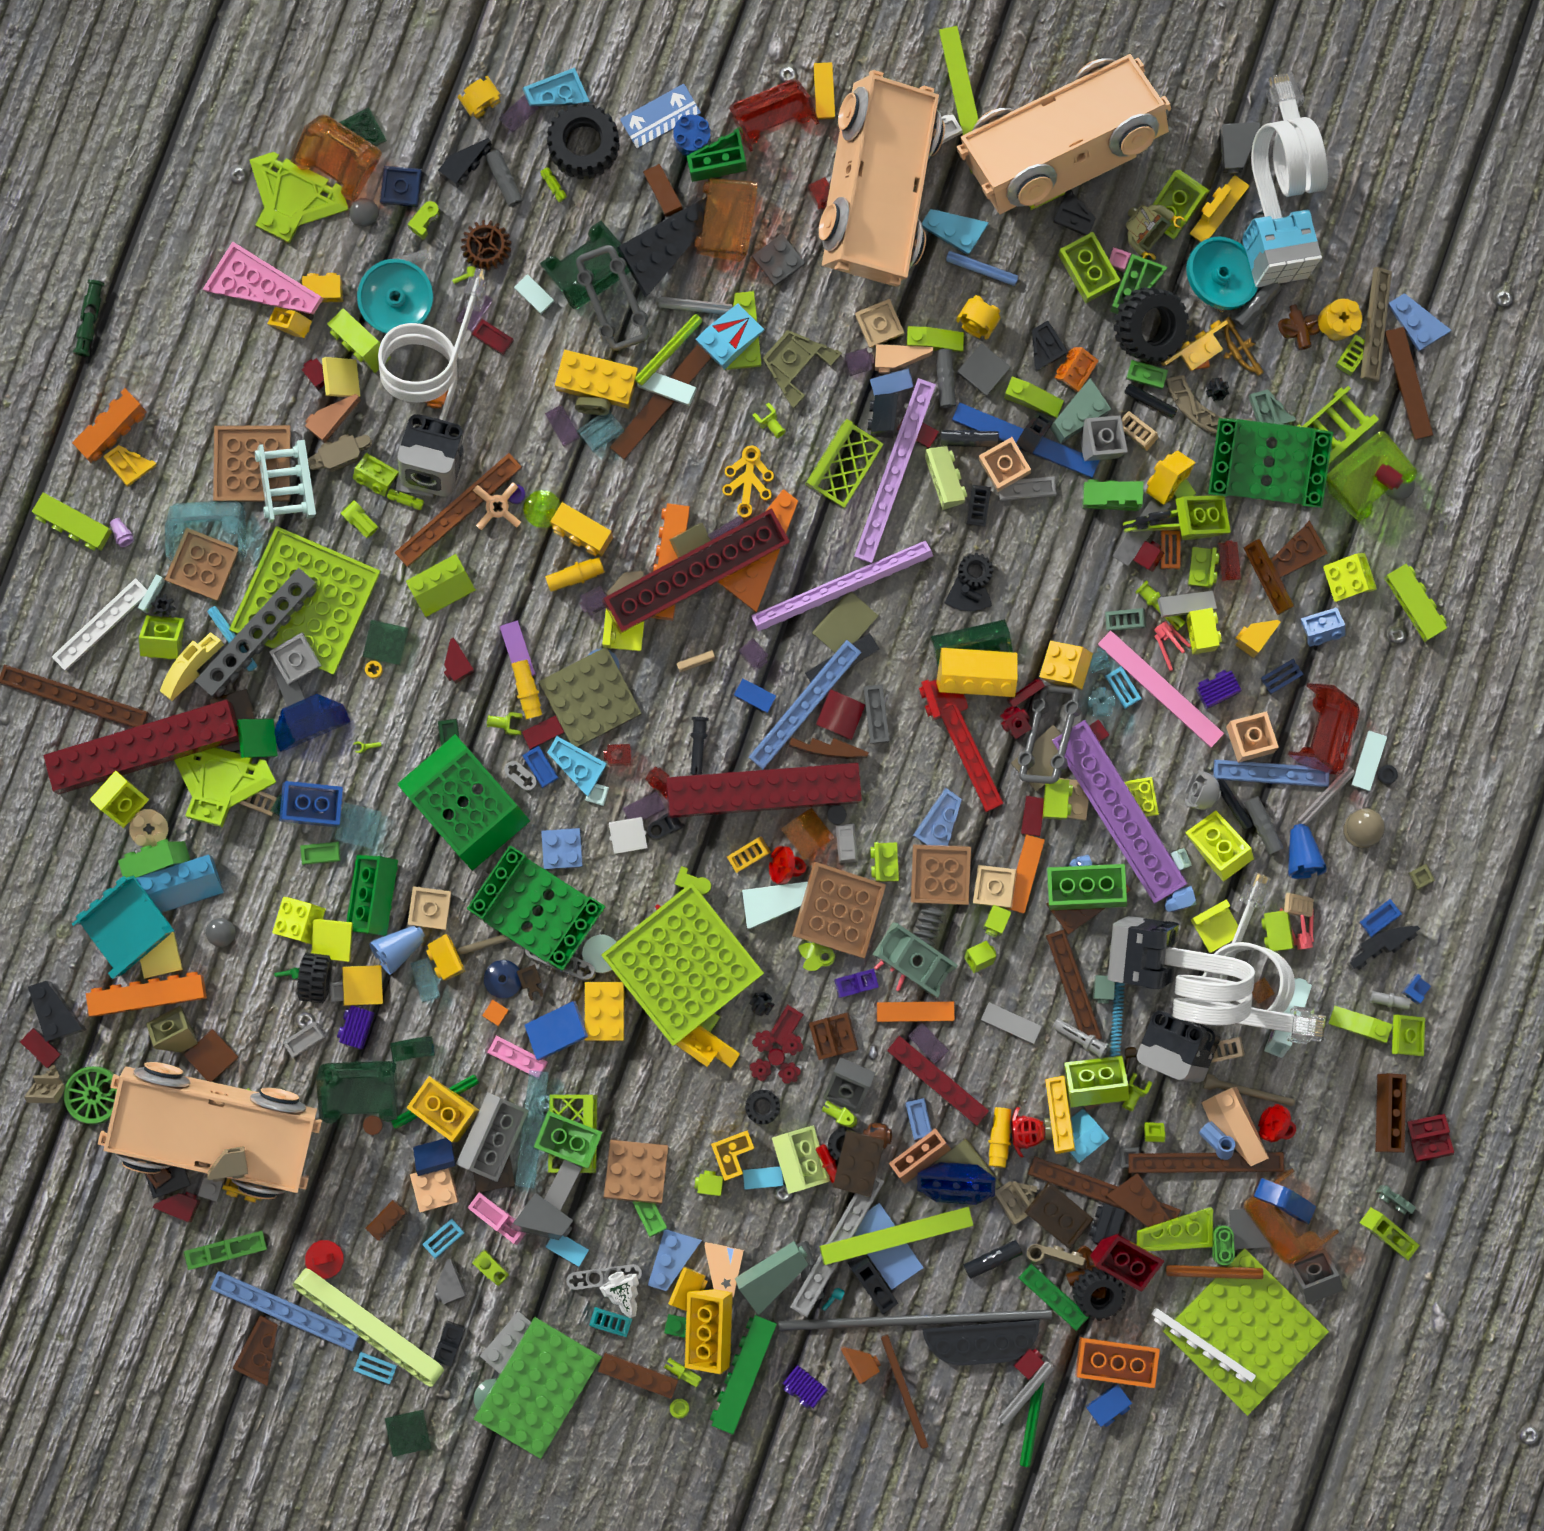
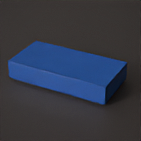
M743 678L734 693L735 697L767 714L776 699V695Z
M539 746L522 755L542 788L559 779Z
M1389 899L1359 923L1367 934L1373 937L1402 915V913L1392 900Z

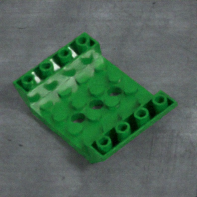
M1219 418L1208 494L1256 498L1322 508L1333 432L1309 427ZM1270 437H1274L1277 440V444L1273 448H1269L1266 445V441ZM1267 456L1274 458V464L1270 467L1264 465V459ZM1264 475L1271 477L1269 485L1261 484V478Z
M456 734L397 784L472 871L530 822L524 812ZM475 784L483 786V792L480 795H476L472 791V787ZM462 796L467 797L469 800L466 807L458 805V799ZM446 809H451L454 812V817L451 820H446L443 817V812Z
M510 845L467 907V910L485 924L547 964L563 971L606 906L590 896H585L529 860L525 854ZM546 891H553V899L545 900L544 893ZM542 907L544 910L543 914L535 916L533 914L534 908ZM527 922L533 925L530 932L522 930V926Z

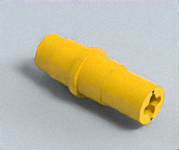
M600 557L580 563L575 562V565L545 577L552 592L580 582L583 584L586 580L597 577V575L603 574L605 571Z
M528 659L511 663L518 691L517 698H520L526 719L542 715L538 697L539 690L536 689L534 678H532Z
M999 1107L994 1109L993 1128H991V1138L988 1140V1144H990V1167L1006 1168L1009 1146H1011L1009 1140L1012 1109Z

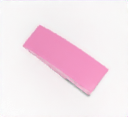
M480 1192L468 1206L469 1210L513 1244L518 1245L526 1233L510 1228L516 1220Z

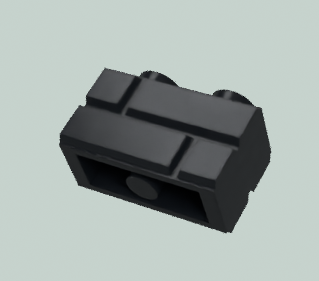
M1102 1203L1101 1207L1098 1206L1095 1217L1098 1218L1096 1225L1092 1224L1089 1236L1092 1237L1091 1241L1099 1243L1102 1239L1115 1234L1119 1235L1126 1210Z

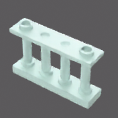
M298 440L292 449L264 452L263 444L259 445L257 451H255V460L260 465L266 507H263L264 517L268 518V523L274 521V515L297 512L305 514L306 519L314 518L316 510L305 440ZM290 456L297 458L298 465H295V467L267 470L265 459ZM289 475L300 476L301 484H298V486L270 489L268 478ZM298 493L303 496V502L300 505L274 508L272 506L271 496Z

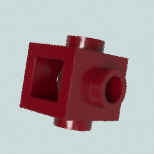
M1012 706L1005 709L1004 713L1000 715L1003 721L1000 723L1006 733L1009 732L1015 739L1032 729L1027 721L1029 716L1024 709L1020 710L1017 706Z

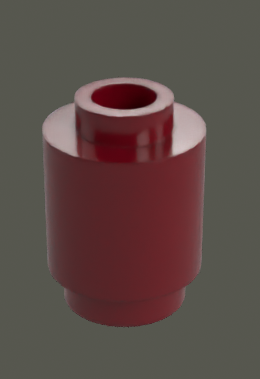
M1384 463L1381 464L1374 474L1377 481L1390 490H1393V488L1398 489L1404 481L1401 479L1403 475L1390 465L1386 466Z

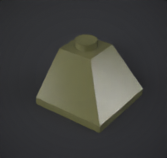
M181 1005L146 1023L155 1049L181 1053L198 1044L195 1033Z

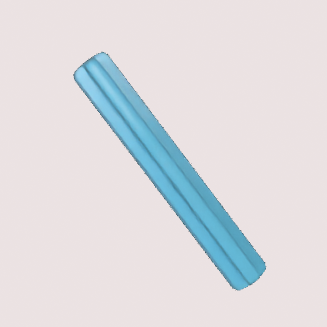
M213 606L207 612L228 643H230L236 634L229 630V624L218 608ZM242 645V647H241V653H246V652H248V651L245 649V647ZM253 659L252 663L247 667L248 671H252L257 667Z

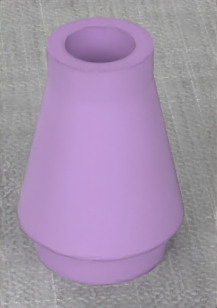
M115 518L110 522L116 544L120 547H126L134 541L132 538L133 534L120 518Z

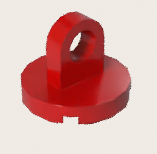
M778 846L772 852L771 858L773 859L772 862H769V874L772 881L776 882V884L785 885L792 877H799L806 871L805 862L800 857L794 856L790 847Z
M1274 1104L1275 1106L1273 1107L1269 1106L1262 1113L1258 1123L1260 1137L1271 1143L1277 1142L1281 1138L1285 1140L1290 1139L1296 1133V1125L1290 1121L1289 1110L1280 1104Z
M320 1240L313 1243L305 1255L307 1269H310L322 1279L336 1276L344 1264V1253L341 1247L330 1240Z

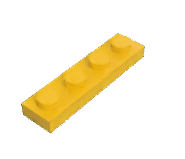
M1065 1076L1045 1079L1055 1153L1076 1151Z

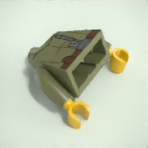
M1141 205L1138 209L1132 207L1128 211L1130 219L1126 223V227L1129 230L1127 233L1129 245L1139 255H1142L1144 259H1147V256L1150 255L1153 260H1156V256L1153 253H1147L1145 250L1149 251L1172 224L1170 220L1179 229L1182 227L1177 225V221L1179 219H1182L1184 222L1186 221L1181 216H1174L1175 213L1162 205H1150L1149 207Z

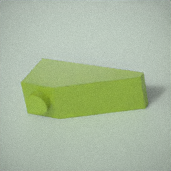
M908 326L907 346L933 347V351L951 349L954 352H963L964 332Z
M1013 376L1004 396V399L1056 419L1064 400Z
M1334 1006L1328 1022L1329 1025L1382 1044L1387 1043L1393 1024L1338 1006Z
M1371 1207L1359 1222L1408 1261L1420 1246L1385 1215Z

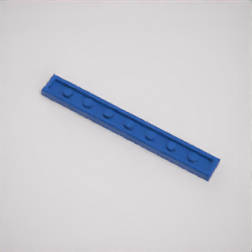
M960 402L952 418L953 422L976 431H999V441L1002 442L1013 437L1016 443L1024 430ZM1043 437L1038 447L1032 453L1089 478H1093L1100 461H1084L1083 453Z

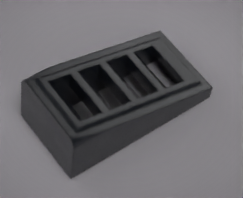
M972 485L967 517L968 525L986 526L991 487ZM975 492L986 493V496L975 495ZM974 500L985 501V504L974 503ZM973 507L984 509V512L973 511ZM972 515L983 516V519H973L971 517Z

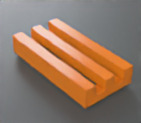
M1161 530V550L1164 553L1165 535H1168V564H1165L1164 554L1161 558V569H1180V531ZM1173 535H1176V564H1172Z

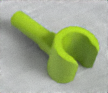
M473 266L467 267V274H463L452 281L455 284L466 279H476L478 270Z
M357 741L353 744H361V750L355 751L359 754L364 753L366 749L382 747L381 742L364 744Z

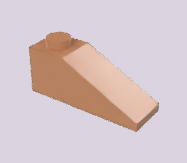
M354 394L318 410L307 418L305 427L323 443H326L361 399L357 394Z

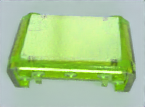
M1384 431L1375 434L1327 475L1326 481L1329 493L1359 522L1372 514V503L1389 490V488L1377 481V478L1374 476L1382 463L1386 466L1390 465L1403 475L1401 479L1404 480L1402 482L1404 484L1411 483L1418 475L1416 468Z

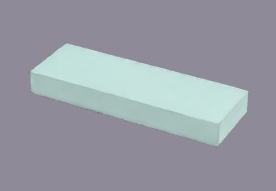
M656 372L644 385L637 384L641 389L690 406L697 391V388Z
M1368 731L1351 786L1370 791L1387 736Z

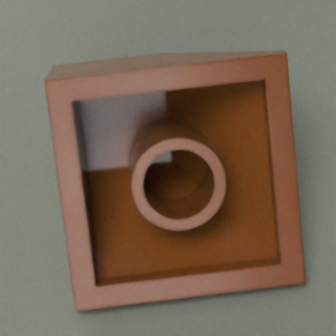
M846 1346L840 1347L860 1384L880 1372L878 1367L881 1364L876 1355L872 1357L870 1353Z

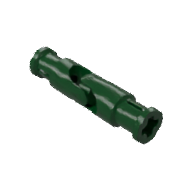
M89 279L87 281L89 287L87 295L84 296L80 316L82 324L77 329V343L72 352L82 357L90 356L88 351L90 342L93 341L94 337L93 324L96 323L101 304V289L105 285V283L98 280ZM85 308H93L95 311V315H93L91 312L84 313Z

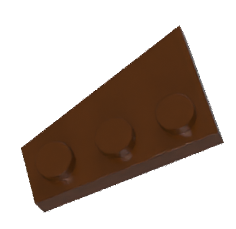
M1138 1173L1106 1195L1147 1227L1170 1220Z

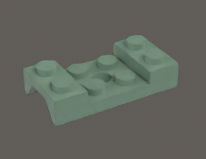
M894 922L873 953V956L916 983L918 987L931 996L937 998L940 995V986L946 976L958 966L900 924ZM916 955H919L921 958V962L919 965L915 966L913 964V958Z

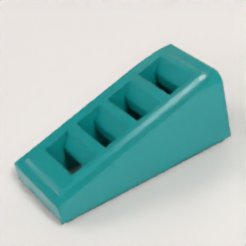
M595 1307L589 1326L627 1337L633 1318ZM599 1313H602L603 1316L600 1324H597L596 1322ZM608 1315L610 1316V1320L608 1326L606 1327L604 1326V1323ZM614 1317L618 1318L615 1329H612ZM625 1320L623 1331H619L621 1321Z

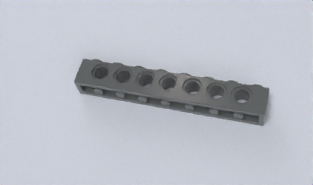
M298 568L200 674L195 682L214 699L217 696L220 697L226 691L225 687L229 682L233 683L239 677L238 673L242 668L246 669L252 663L251 658L255 654H260L265 648L264 644L269 639L273 640L278 634L277 630L282 625H287L291 620L290 616L304 606L303 602L306 598H311L316 593L318 586L316 582ZM295 588L302 589L299 596L292 595ZM282 602H288L289 606L286 610L282 611L279 609ZM269 616H275V622L271 625H268L266 622L267 618ZM262 630V637L255 639L254 632ZM249 644V651L241 653L242 645ZM231 658H236L237 660L234 667H228V661ZM222 672L224 674L223 679L215 681V675Z

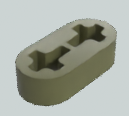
M578 397L575 404V409L578 412L595 415H607L611 407L610 401L596 397Z

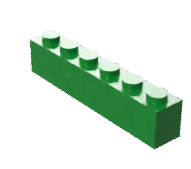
M756 1314L754 1318H749L746 1326L749 1329L748 1334L741 1338L739 1347L742 1348L739 1355L735 1354L731 1365L735 1367L733 1372H728L724 1383L727 1384L725 1392L721 1391L717 1402L720 1405L718 1410L714 1409L710 1420L713 1423L711 1426L734 1434L777 1323Z

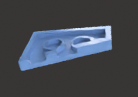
M945 788L913 836L925 845L948 846L962 799Z
M665 1230L648 1286L667 1291L702 1240Z

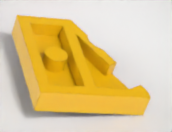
M120 445L103 456L127 487L156 467L154 461H149Z

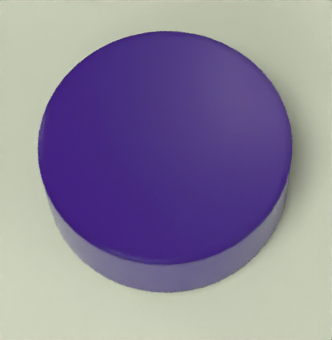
M517 485L518 488L508 499L512 504H520L525 499V490L520 485Z

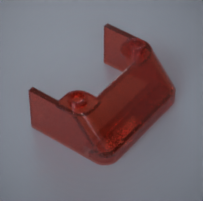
M799 80L787 81L738 101L729 107L737 128H739L740 136L750 152L753 151L752 144L757 143L761 137L760 132L792 119L800 123H806L812 119L816 125L820 124L812 99Z
M1307 683V687L1316 694L1313 699V707L1319 713L1311 747H1303L1300 752L1289 751L1288 755L1303 766L1330 774L1341 775L1346 766L1360 713L1359 705L1335 685Z

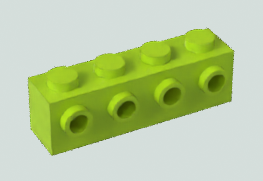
M44 492L32 510V513L36 515V520L43 524L49 522L54 530L60 533L62 531L69 533V538L76 542L79 539L85 542L84 546L93 551L95 549L102 551L113 532L110 528Z
M1406 563L1386 575L1384 579L1425 643L1446 630L1447 622L1443 615H1439L1436 611L1437 606L1435 602L1427 597L1425 586L1415 578L1416 573L1411 566L1408 567Z

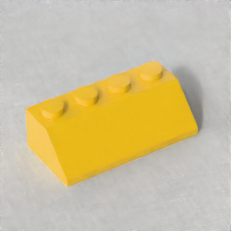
M941 648L936 681L939 692L1015 697L1018 680L1017 653Z
M713 1289L687 1293L685 1368L722 1374L730 1368L733 1292Z

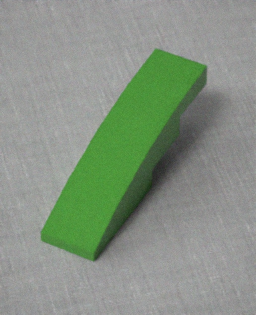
M259 1231L186 1250L183 1253L187 1269L191 1270L264 1251L267 1248L263 1232Z

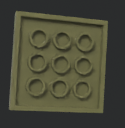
M605 647L539 681L570 743L576 747H580L642 715L608 648Z

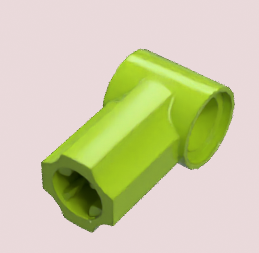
M355 500L340 513L367 539L379 528L365 514L363 508Z

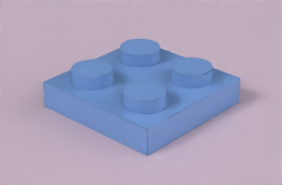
M580 828L541 831L545 870L583 867Z

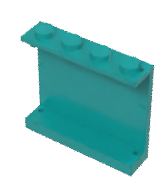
M134 875L127 878L123 876L115 882L117 885L113 889L111 887L102 893L103 897L90 903V908L87 911L80 912L76 916L77 920L72 923L73 926L81 924L113 967L108 972L112 979L122 976L174 932V929Z

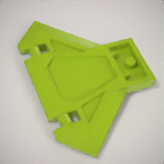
M275 152L249 159L264 205V210L255 224L257 228L290 244L300 225L349 210L341 185L335 183L332 188L327 185L329 179L287 158L282 163L277 160L279 154ZM274 167L279 169L277 173L272 171ZM323 192L329 194L327 198L322 196Z
M216 747L175 759L174 761L192 796L185 816L188 819L223 827L231 807L277 783L267 762L259 759L258 763L254 764L252 763L253 758H241V754ZM249 770L254 771L253 775L248 774Z

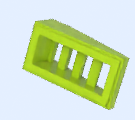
M1356 334L1335 365V367L1349 376L1353 374L1363 358L1364 350L1354 343L1357 341L1364 346L1365 340ZM1351 347L1359 351L1361 354L1358 355L1354 351L1350 350ZM1349 353L1357 358V361L1347 356V354ZM1346 359L1350 363L1354 364L1353 367L1345 363L1343 360Z

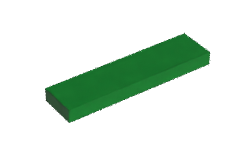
M1032 1264L1018 1277L1076 1331L1089 1318L1081 1312L1079 1307Z

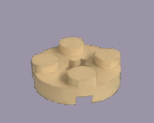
M143 809L137 812L131 819L129 833L137 845L142 847L151 845L154 847L157 846L158 841L166 839L168 823L163 815L156 810ZM150 823V825L154 827V830H151V833L143 831V828H145L147 826L146 824Z

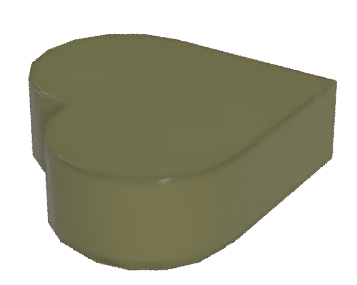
M1044 1118L1045 1140H1052L1051 1119Z

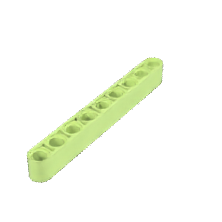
M305 1268L294 1281L293 1287L299 1293L425 1385L432 1387L444 1372L443 1367L310 1269Z

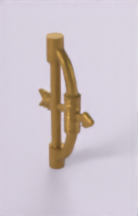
M1227 317L1224 319V321L1227 320L1228 322L1224 328V335L1230 353L1226 352L1223 358L1230 359V356L1233 355L1235 360L1246 370L1255 372L1257 376L1262 375L1264 371L1248 349L1255 345V343L1251 342V338L1243 341L1231 317ZM1229 330L1233 332L1241 345L1237 348L1234 342L1231 341ZM1240 350H1244L1253 365L1252 367L1242 359Z

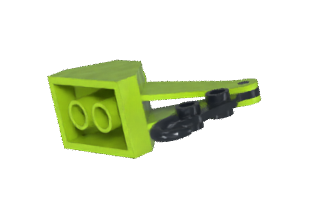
M1220 495L1183 496L1176 499L1177 510L1153 512L1148 514L1149 517L1141 516L1135 518L1136 520L1123 523L1124 533L1181 530L1182 540H1197L1231 533L1225 496ZM1175 516L1179 517L1178 524L1159 525L1162 524V520Z

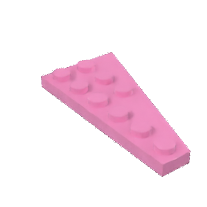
M234 242L231 243L202 289L210 293L314 314L324 299Z

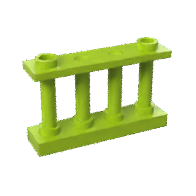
M1349 386L1345 389L1341 387L1333 394L1335 398L1303 426L1297 425L1300 427L1313 425L1316 429L1328 431L1318 420L1327 412L1346 433L1345 436L1347 438L1342 442L1340 440L1337 441L1333 436L1329 464L1379 420L1375 414L1370 418L1368 415L1365 416L1346 395L1351 389ZM1339 400L1360 421L1359 424L1361 426L1356 430L1351 428L1332 408Z

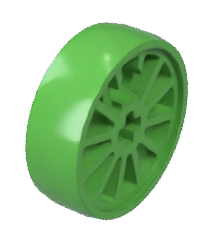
M89 1066L78 1070L69 1078L64 1090V1102L72 1117L82 1123L92 1125L102 1124L111 1119L113 1107L109 1109L102 1101L114 1102L115 1099L107 1097L112 1096L117 1092V1089L111 1088L109 1093L105 1094L102 1091V1086L107 1082L111 1085L114 1075L112 1071L103 1067ZM92 1072H97L93 1086L90 1074ZM85 1074L89 1087L80 1080ZM101 1074L107 1076V1079H103L99 1082ZM76 1082H78L85 1089V1091L74 1089ZM92 1091L98 1093L96 1100L90 1098ZM72 1092L83 1094V1096L72 1099ZM85 1100L77 1109L74 1107V1102ZM88 1104L84 1117L80 1114V1111ZM98 1104L107 1111L102 1117L100 1116ZM92 1105H94L96 1118L94 1119L89 1117Z

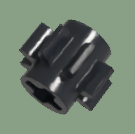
M1222 377L1212 378L1209 384H1206L1207 397L1212 396L1213 401H1221L1226 395H1229L1228 381L1223 382Z
M166 594L163 595V598L156 596V602L151 603L156 608L153 610V613H160L161 619H163L164 615L171 617V611L176 610L171 605L174 600L172 598L167 600ZM162 603H164L166 606L165 610H163L161 607Z
M766 992L755 993L749 1002L752 1005V1012L758 1016L769 1015L775 1005L772 1003V997Z

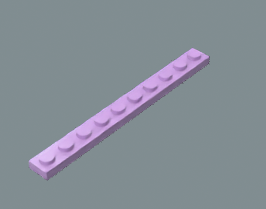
M919 378L916 382L856 549L855 558L872 563L936 384Z
M923 541L751 615L752 620L758 631L767 629L774 624L786 621L788 618L802 614L830 600L837 599L867 584H872L881 578L890 576L918 562L925 561L933 556L927 542Z

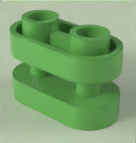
M1220 1225L1213 1229L1212 1258L1217 1264L1229 1265L1235 1258L1234 1234L1231 1228Z

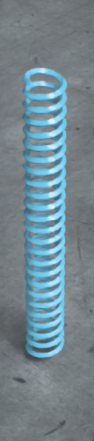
M1115 982L1114 989L1116 991L1114 992V995H1116L1114 999L1116 1000L1113 1002L1116 1004H1113L1115 1008H1113L1114 1012H1112L1114 1014L1112 1022L1114 1023L1111 1025L1114 1027L1111 1029L1115 1031H1111L1114 1035H1111L1113 1039H1111L1112 1043H1110L1112 1045L1110 1053L1113 1054H1110V1057L1121 1055L1117 1053L1121 1051L1117 1049L1121 1046L1116 1044H1121L1122 1042L1116 1040H1121L1122 1038L1115 1036H1122V1034L1115 1032H1122V1030L1117 1028H1122L1119 1025L1123 1023L1119 1021L1123 1019L1118 1017L1123 1015L1118 1013H1123V1011L1117 1009H1123L1124 1007L1117 1005H1124V1003L1118 1001H1124V999L1120 998L1124 997V995L1120 994L1125 992L1120 990L1125 988L1119 986H1125V984Z

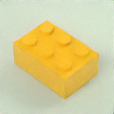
M563 502L550 521L555 534L562 538L564 536L568 537L570 542L577 547L582 545L587 549L586 552L594 557L597 555L602 557L613 539L611 530Z
M585 982V1029L588 1034L585 1041H625V985L623 982Z

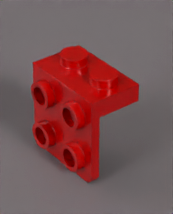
M929 679L921 682L919 692L921 698L926 700L925 710L927 716H931L932 721L941 718L938 707L955 700L960 712L967 710L968 704L964 694L939 692L936 683L937 679L930 682Z

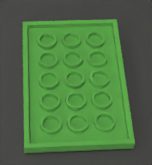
M534 1317L473 1419L541 1459L602 1356Z

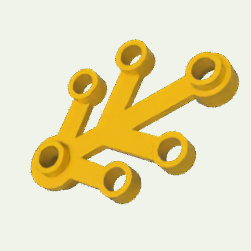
M752 445L744 448L741 459L732 466L725 468L726 477L733 478L736 475V471L746 465V471L722 488L723 494L729 497L733 495L736 488L744 483L742 503L737 507V513L741 518H748L752 514V506L749 504L752 484L759 491L762 500L768 501L771 499V491L766 489L753 473L754 465L762 473V478L765 482H771L774 474L760 460V450ZM751 452L755 454V457L752 459L748 457V454ZM733 469L734 473L732 475L727 474V470ZM766 473H770L772 477L770 479H766L764 475ZM725 488H731V493H726L724 491ZM763 492H768L770 494L769 497L764 498L762 496ZM747 508L748 513L742 514L741 510Z

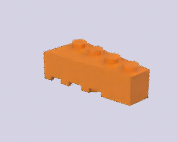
M126 388L120 392L122 396L118 400L113 399L109 403V410L107 412L100 413L96 417L95 425H88L72 442L90 463L93 460L97 461L100 459L103 451L113 447L121 435H126L135 422L139 423L145 417L144 414L147 411Z

